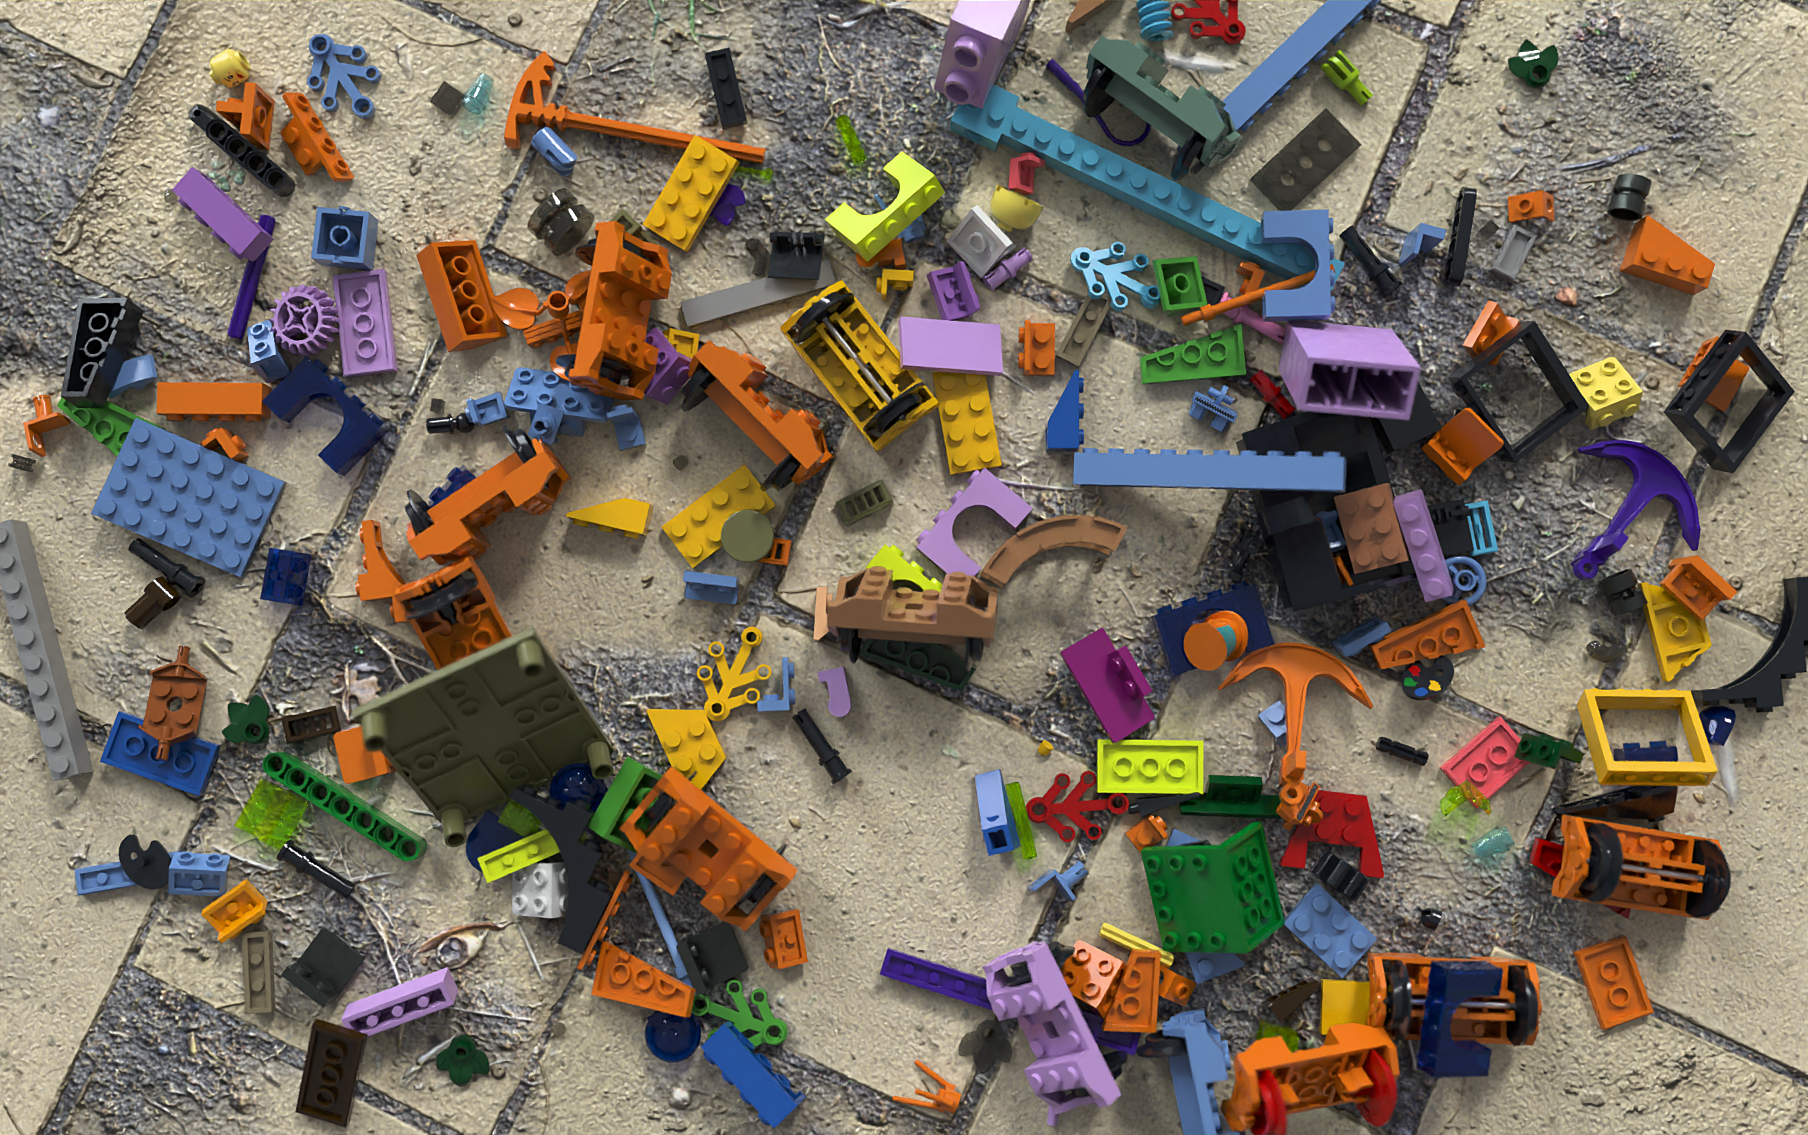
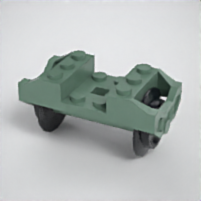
M1101 35L1089 52L1086 65L1088 69L1086 77L1088 82L1084 89L1083 98L1085 100L1084 113L1087 117H1096L1103 113L1116 99L1182 147L1172 165L1170 175L1174 181L1181 180L1185 176L1194 177L1206 165L1211 167L1217 162L1221 163L1233 153L1244 137L1237 132L1230 113L1223 109L1226 105L1223 101L1203 86H1200L1197 90L1192 85L1189 86L1180 99L1160 84L1169 71L1163 66L1164 59L1140 41L1134 45L1129 40L1106 39Z

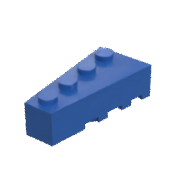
M730 1021L723 1024L701 1046L705 1051L703 1055L706 1060L712 1065L716 1064L723 1071L721 1075L724 1080L730 1085L734 1084L741 1093L739 1095L747 1105H753L759 1112V1119L766 1126L771 1125L774 1129L806 1098L800 1090L796 1094L791 1090V1081L784 1074H775L772 1071L771 1061L761 1053L756 1055L753 1052L755 1049L754 1045Z

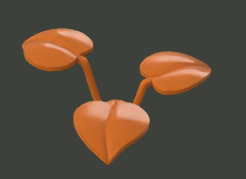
M591 270L570 278L566 283L565 293L562 291L550 293L547 301L543 302V306L539 310H537L539 308L537 296L526 288L511 289L491 297L496 315L504 324L513 329L523 330L532 327L535 322L534 315L539 316L546 309H548L552 317L560 319L566 346L556 347L550 355L549 362L552 371L566 381L570 380L564 374L565 369L556 364V357L564 354H577L578 342L570 345L565 317L569 313V304L575 305L578 303L581 309H585Z

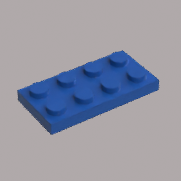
M118 711L100 762L197 796L204 794L221 745L194 736L187 741L174 743V746H170L168 761L156 760L159 747L158 741L138 728L139 725L143 726L144 718L124 711Z

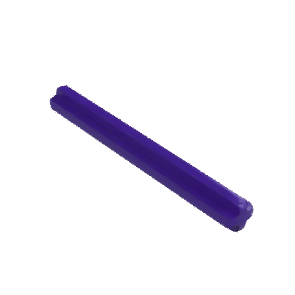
M261 215L258 224L272 236L276 220L269 215ZM268 247L254 262L249 259L247 261L227 335L231 338L243 339Z

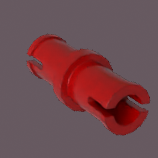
M1262 369L1249 379L1264 396L1263 400L1265 403L1269 402L1282 419L1286 418L1287 414H1291L1296 409L1280 392L1282 390L1279 385L1276 387Z

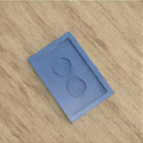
M1317 883L1284 918V926L1341 978L1348 973L1377 940L1368 929Z

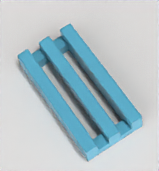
M1488 500L1465 504V506L1471 509L1479 548L1477 550L1471 517L1467 516L1474 550L1469 551V556L1498 552ZM1478 507H1481L1489 548L1485 547Z

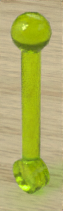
M738 166L735 170L763 175L765 179L773 177V171L770 168L759 170Z

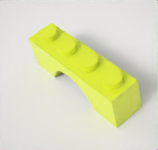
M884 544L865 568L882 566L886 570H893V583L908 581L920 587L922 591L936 590L939 593L941 592L942 584L934 577L931 580L927 579L923 575L925 570L914 561L910 564L902 558L904 553L893 544L890 548Z

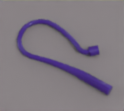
M1051 59L1046 64V67L1085 105L1083 90L1054 59ZM1100 114L1095 117L1106 136L1113 143L1121 146H1134L1141 143L1148 136L1151 125L1146 122L1144 133L1139 138L1132 141H1122L1109 131Z

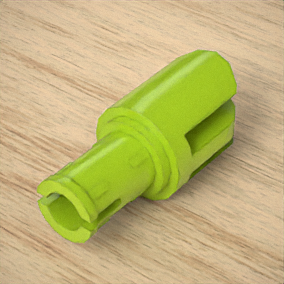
M1340 49L1335 53V57L1331 56L1328 59V64H1323L1320 67L1339 90L1346 89L1360 106L1374 95L1359 80L1360 71Z

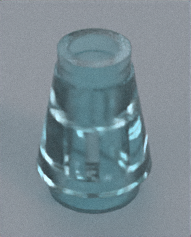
M480 73L462 95V106L474 114H480L481 111L486 110L492 84L494 83L493 79L486 74Z
M1496 826L1476 840V842L1471 843L1478 858L1510 851V847L1514 846L1515 843L1506 826L1501 828Z

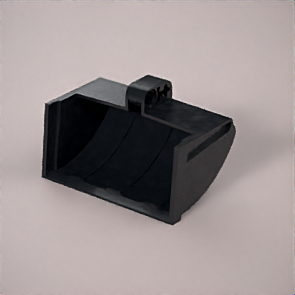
M1308 411L1241 434L1242 439L1236 442L1239 455L1241 451H1257V456H1268V451H1282L1284 456H1295V452L1302 451L1312 452V457H1323V452H1338L1340 457H1344L1347 460L1345 492L1250 490L1284 609L1292 607L1293 612L1417 578L1411 557L1408 561L1354 574L1347 544L1345 549L1331 552L1321 516H1315V514L1321 511H1337L1334 500L1336 496L1385 483H1390L1393 498L1395 499L1371 416ZM1338 515L1336 523L1344 537V533ZM1340 553L1352 577V586H1349L1347 581L1341 584L1333 559L1340 555Z

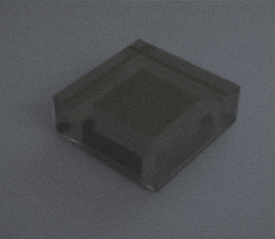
M444 81L429 102L453 118L467 97Z

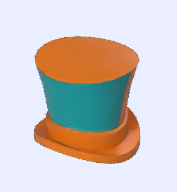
M1218 611L1207 617L1203 623L1194 624L1188 629L1184 637V651L1188 660L1198 669L1211 671L1219 668L1224 661L1238 659L1244 653L1248 642L1246 623L1235 612Z

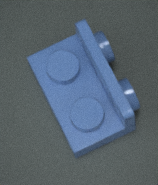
M684 571L683 581L686 582V599L726 604L737 603L740 582L738 577Z
M175 852L169 866V894L221 897L227 892V870L230 856L217 853Z

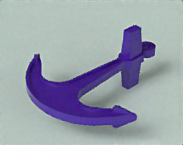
M1627 440L1603 441L1578 448V452L1582 454L1624 461L1630 467L1634 479L1632 488L1603 535L1593 538L1591 543L1579 551L1570 563L1573 566L1574 575L1578 579L1585 581L1595 577L1598 573V566L1605 564L1611 555L1623 547L1629 538L1623 531L1653 497L1660 496L1666 498L1674 505L1683 531L1682 537L1692 551L1698 550L1701 527L1699 526L1696 500L1686 479L1666 457L1648 446Z

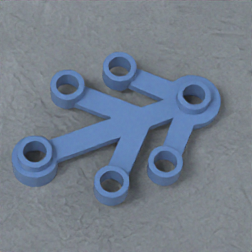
M326 34L314 35L309 41V51L314 56L311 75L307 78V85L315 92L324 89L325 81L321 76L326 61L330 67L325 96L321 99L323 108L328 112H335L339 108V101L336 99L340 81L353 100L352 109L354 113L361 119L371 118L376 110L374 103L368 97L361 95L348 75L366 78L370 83L375 84L381 80V72L375 66L363 67L340 63L334 56H348L356 63H363L367 59V52L362 46L354 45L351 47L335 44L332 38ZM322 45H327L325 50L319 51ZM357 51H362L360 57H355ZM372 71H376V76L369 78V74ZM319 79V84L312 86L313 81ZM329 100H334L333 105L327 107V102ZM369 106V110L366 113H362L363 107Z

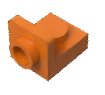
M1246 261V263L1240 262L1235 272L1247 278H1244L1238 292L1244 295L1258 290L1265 271L1261 270L1258 264Z
M1151 814L1145 816L1125 832L1140 854V850L1143 848L1153 847L1160 840H1165L1169 837L1165 832L1168 829L1165 822L1160 816L1154 818Z

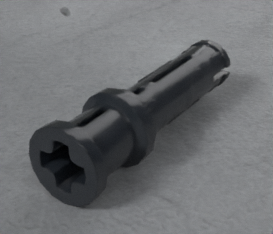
M1353 225L1339 235L1369 273L1367 275L1368 279L1374 281L1383 294L1381 296L1383 298H1386L1403 285L1388 270L1390 266L1385 264V262L1382 263L1376 257Z
M137 538L136 541L134 540L130 544L129 552L166 576L169 584L172 586L177 585L183 589L188 597L196 596L204 587L205 579L203 577H197L189 572L188 567L184 564H176L141 538Z
M806 708L792 717L819 756V765L824 766L832 778L831 783L833 785L853 772L850 768L847 769L839 757L840 752L835 748H831Z
M292 839L285 843L276 857L278 861L283 860L296 868L295 871L297 873L310 875L345 899L350 896L356 886L355 883L315 859L311 851L305 852L294 845L295 842Z

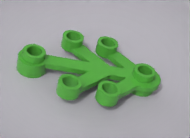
M733 978L728 982L726 990L733 997L738 1011L711 1002L709 996L705 993L699 996L697 994L694 995L692 1014L702 1016L708 1012L734 1022L733 1025L740 1032L749 1028L758 1031V1034L748 1038L754 1047L764 1042L776 1046L783 1043L787 1037V1025L783 1020L774 1018L767 1002L768 994L763 988H756L752 992L751 1000L755 1005H758L764 1021L753 1017L742 992L743 984L737 978ZM737 983L739 990L736 992L732 991L730 984ZM755 993H763L764 999L757 1001L754 997ZM699 998L703 999L705 1006L698 1007L696 1000ZM777 1027L780 1033L774 1036L770 1033V1028ZM712 1029L707 1036V1040L718 1029Z

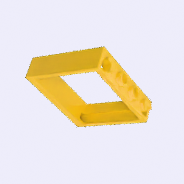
M1593 688L1584 690L1577 708L1599 785L1708 786L1718 772L1691 691L1677 689L1599 690ZM1598 709L1677 710L1694 762L1613 761Z

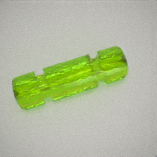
M848 115L838 116L835 119L838 130H841V136L848 151L851 152L850 156L854 164L864 162L866 154L863 148H860L861 143L853 126H851Z

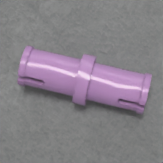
M1022 247L1020 251L1008 260L1003 259L999 263L1000 266L983 277L985 285L993 291L1008 278H1014L1017 271L1033 261L1031 253L1025 247Z

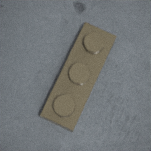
M1092 288L1095 293H1100L1099 290ZM1103 293L1100 299L1095 300L1087 294L1055 357L1076 368L1080 366L1111 306L1109 295Z
M272 930L243 932L245 1014L273 1012L276 1010Z

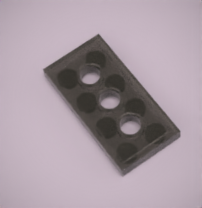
M1325 108L1253 175L1250 180L1280 211H1292L1362 144ZM1318 140H1327L1331 146L1330 150H1321L1318 147ZM1303 156L1309 157L1312 161V167L1303 168L1299 163V158ZM1290 174L1294 179V183L1290 186L1284 185L1281 181V175Z

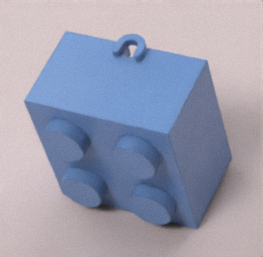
M339 206V209L317 207L311 259L321 266L373 270L379 220L370 212L350 210L349 207Z

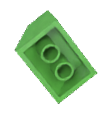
M627 756L587 827L601 837L638 853L627 835L620 828L663 775ZM659 794L635 822L645 831L650 822L645 814L659 799ZM655 824V825L652 827V829H651L649 832H647V833L650 834V833L652 832V830L654 829V827L656 826V824Z

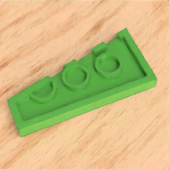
M1242 323L1198 339L1187 341L1184 344L1140 357L1141 385L1245 376L1246 364Z

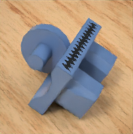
M1225 385L1221 387L1220 391L1210 387L1207 394L1215 397V400L1198 391H1195L1192 396L1193 403L1189 415L1202 420L1207 409L1216 413L1210 426L1221 432L1226 429L1230 422L1234 423L1238 416L1236 411L1221 404L1222 401L1231 405L1234 400L1226 395L1228 387Z

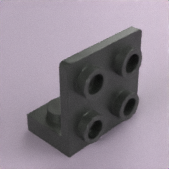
M722 922L686 938L676 945L697 996L707 992L711 986L749 969L731 924L727 922Z
M323 928L299 960L287 966L281 976L324 1008L336 1000L365 961V957L328 929Z

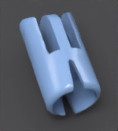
M545 127L539 130L534 135L531 145L561 176H569L577 160V155L551 128Z

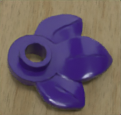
M728 182L709 216L714 214L720 223L726 226L730 225L735 218V206H741L746 203L742 189Z

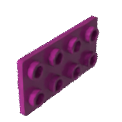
M1103 628L1096 630L1060 652L1061 657L1112 743L1118 742L1155 718L1144 699V696L1152 692L1147 680L1127 646L1115 649Z

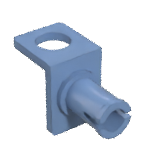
M540 403L528 436L538 440L541 438L543 442L550 445L557 444L559 439L556 438L564 412Z
M1077 861L1076 864L1061 875L1056 870H1048L1031 883L1027 889L1028 891H1035L1049 879H1052L1066 900L1074 901L1076 897L1071 892V887L1089 875L1087 869L1083 870L1084 865Z

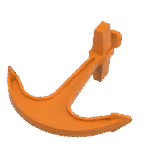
M1287 642L1259 648L1244 657L1231 670L1217 689L1220 691L1236 684L1259 670L1272 671L1282 680L1285 695L1287 754L1281 759L1279 787L1283 788L1279 796L1283 804L1291 807L1297 805L1303 798V791L1298 784L1304 779L1306 751L1299 749L1308 683L1317 677H1327L1334 680L1351 697L1367 708H1373V704L1353 672L1338 658L1311 645ZM1287 791L1294 792L1295 799L1289 798Z

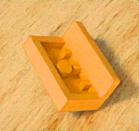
M245 879L202 909L201 915L219 932L218 941L222 944L229 938L231 940L235 939L249 924L258 923L266 914L268 900Z

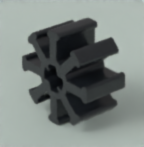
M1325 849L1310 870L1320 880L1329 884L1333 889L1354 902H1357L1371 881L1362 872L1351 867L1349 863Z

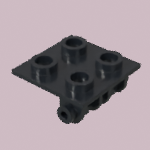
M779 230L770 232L772 249L768 278L819 280L825 234L818 233L817 231L802 233L801 230L798 233H795L794 230L790 232H779Z
M1464 499L1427 505L1443 556L1474 550L1467 517L1470 516V510L1468 506H1465Z

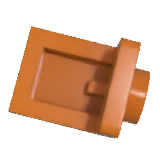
M222 427L207 433L206 439L201 442L204 448L215 450L221 445L230 459L242 462L249 457L244 450L246 448L244 441L238 435H234L232 431Z

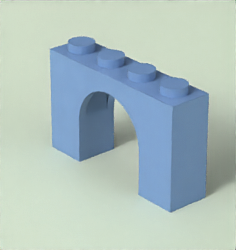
M1329 209L1263 212L1261 216V244H1297L1310 253L1315 264V275L1308 285L1293 290H1265L1262 295L1263 322L1327 320L1331 316V312H1335V297L1331 296L1330 286H1334L1335 273L1334 270H1330V260L1334 258V245L1329 244V234L1333 233V218H1329Z

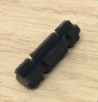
M1379 737L1376 743L1377 750L1389 752L1390 755L1412 761L1420 766H1425L1429 757L1427 752L1415 750V748L1397 741L1392 742L1391 739L1386 737Z

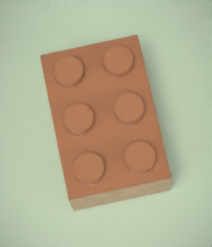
M1390 483L1334 497L1354 574L1410 560L1405 538L1393 505L1394 498Z

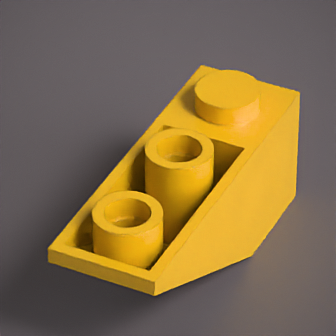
M621 498L568 512L566 517L573 519L572 524L588 528L589 523L599 525L598 530L613 533L614 529L624 531L623 536L639 539V535L647 536L654 506L650 503Z

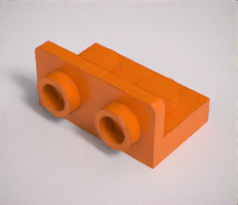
M1488 301L1463 346L1473 359L1517 326L1520 321L1506 316L1498 303ZM1504 351L1487 364L1497 365Z
M1025 320L1023 327H1019L1018 343H1023V353L1018 354V369H1023V376H1054L1055 323H1030V320Z
M799 909L760 916L759 930L764 938L766 947L764 949V958L770 968L783 969L808 962Z

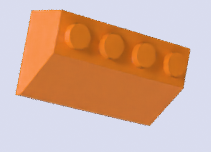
M476 240L431 242L416 255L448 352L471 350L507 337L504 324L496 315L492 306L491 297L494 294Z

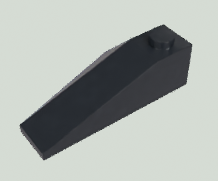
M1634 785L1555 806L1553 811L1566 815L1646 819L1648 822H1658L1665 819L1664 815L1674 813L1678 787Z

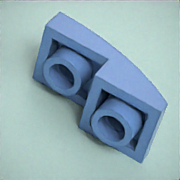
M144 355L123 362L108 397L113 399L130 387L140 390L157 379L154 357L152 355Z

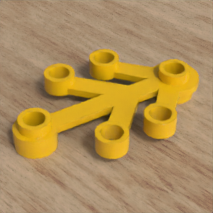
M748 627L742 632L741 639L743 644L731 669H729L724 655V645L717 641L709 645V654L714 657L723 682L718 694L712 679L713 669L707 665L698 668L697 677L703 681L708 696L704 711L710 720L722 721L729 716L732 708L747 703L754 704L760 700L761 694L756 688H749L743 695L728 699L733 688L759 679L767 680L772 675L771 667L766 664H761L756 670L740 675L752 648L758 647L763 641V634L760 629ZM754 632L756 634L754 642L747 640L748 633ZM716 644L721 646V652L717 655L712 652V647ZM766 667L769 673L766 677L760 676V668ZM703 668H707L710 671L709 677L703 678L701 676ZM750 691L757 693L756 700L750 701L748 699ZM715 703H719L722 706L720 713L713 711Z

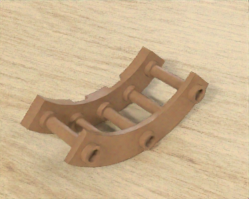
M1065 515L1045 519L1020 530L1009 538L989 559L979 576L1003 587L1014 571L1029 558L1041 552L1060 547L1087 548L1108 556L1111 551H1116L1128 527L1096 516Z

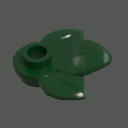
M1525 39L1518 49V57L1508 59L1509 69L1515 76L1523 78L1529 87L1534 89L1542 88L1548 83L1550 72L1558 65V50L1555 45H1551L1540 51L1530 40ZM1532 73L1538 74L1539 80L1535 79Z
M254 695L249 705L239 702L228 704V715L232 724L222 731L226 739L233 743L247 741L251 744H261L268 739L270 727L266 721L269 716V708L262 697ZM256 726L261 729V733L258 736L254 734Z
M467 1035L454 1038L449 1048L442 1050L436 1060L437 1069L441 1071L449 1070L451 1081L459 1087L468 1084L473 1073L488 1075L490 1070L487 1055L476 1049L474 1040ZM458 1048H464L466 1052H462Z

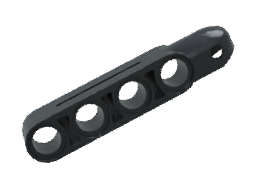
M196 104L188 111L190 119L205 131L206 136L276 195L287 197L294 192L296 186L294 179L211 109L202 104ZM225 129L224 135L218 138L219 132ZM244 146L243 152L237 154L238 149ZM260 162H264L263 167L260 170H256L257 165ZM283 178L282 184L276 187L277 180Z

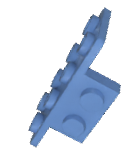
M520 367L514 372L504 405L509 410L529 412L531 424L540 403L564 412V416L557 433L583 437L586 429L585 421L599 423L608 421L606 413L611 412L614 398L600 396L588 391V388H581L580 385L571 384L570 381L560 378L554 372Z

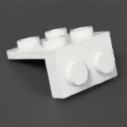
M564 861L553 863L536 862L513 872L512 911L514 915L542 918L566 916L569 894L568 877Z

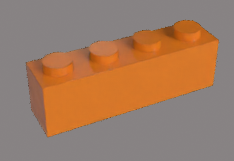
M157 382L156 413L165 416L167 421L183 422V418H192V421L209 422V418H218V421L235 422V418H245L244 421L261 422V418H271L272 387L263 383Z

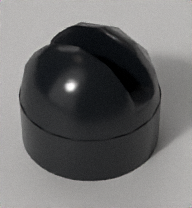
M1430 907L1422 910L1420 916L1421 924L1435 931L1439 925L1442 911Z

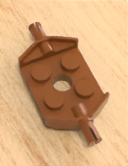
M188 646L178 647L177 659L174 663L172 662L150 671V674L153 676L143 726L139 725L138 728L158 741L159 747L156 760L168 761L170 746H174V743L187 741L197 735L208 678L192 668L188 663L191 649ZM181 699L183 701L181 709L174 712L170 711V704L174 700Z

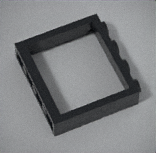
M1535 321L1519 323L1448 377L1453 384V392L1462 398L1467 405L1465 408L1472 409L1503 440V446L1494 454L1504 462H1518L1589 407ZM1521 338L1564 406L1511 446L1467 379Z
M1725 330L1664 410V414L1713 470L1734 473L1795 391L1747 332ZM1740 355L1768 390L1724 449H1722L1694 415Z

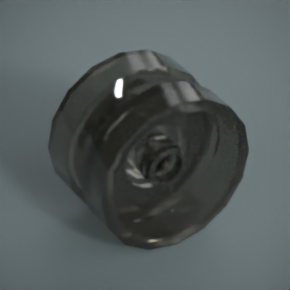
M563 188L553 192L535 209L529 219L527 229L537 239H544V246L555 256H560L570 251L582 240L591 228L595 215L583 204L578 205V199L568 189Z

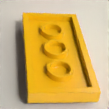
M694 135L643 225L688 252L740 162Z
M952 372L932 373L936 399L939 402L938 410L950 475L979 471L984 468L1001 467L986 376Z
M744 464L664 524L662 529L694 569L723 547L721 543V530L725 521L732 514L742 510H753L766 515L776 505L769 495L761 490V485Z

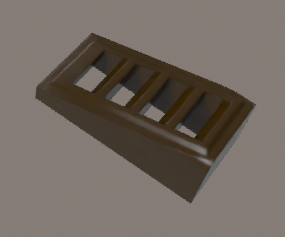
M336 705L281 718L288 745L341 732ZM329 713L332 728L327 729L324 714ZM319 716L322 729L316 731L314 717ZM308 719L311 733L305 732L303 720ZM293 722H298L300 731L298 736H295Z
M1310 977L1267 998L1263 1002L1279 1020L1284 1021L1317 991L1321 985L1317 980Z

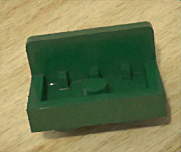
M1523 733L1515 757L1523 761L1556 769L1560 759L1580 764L1584 754L1575 750V744L1569 741L1559 739L1557 742L1556 739L1544 734H1540L1538 737Z

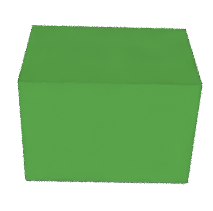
M1197 256L1156 259L1152 261L1163 311L1168 317L1198 310L1200 307L1208 305Z

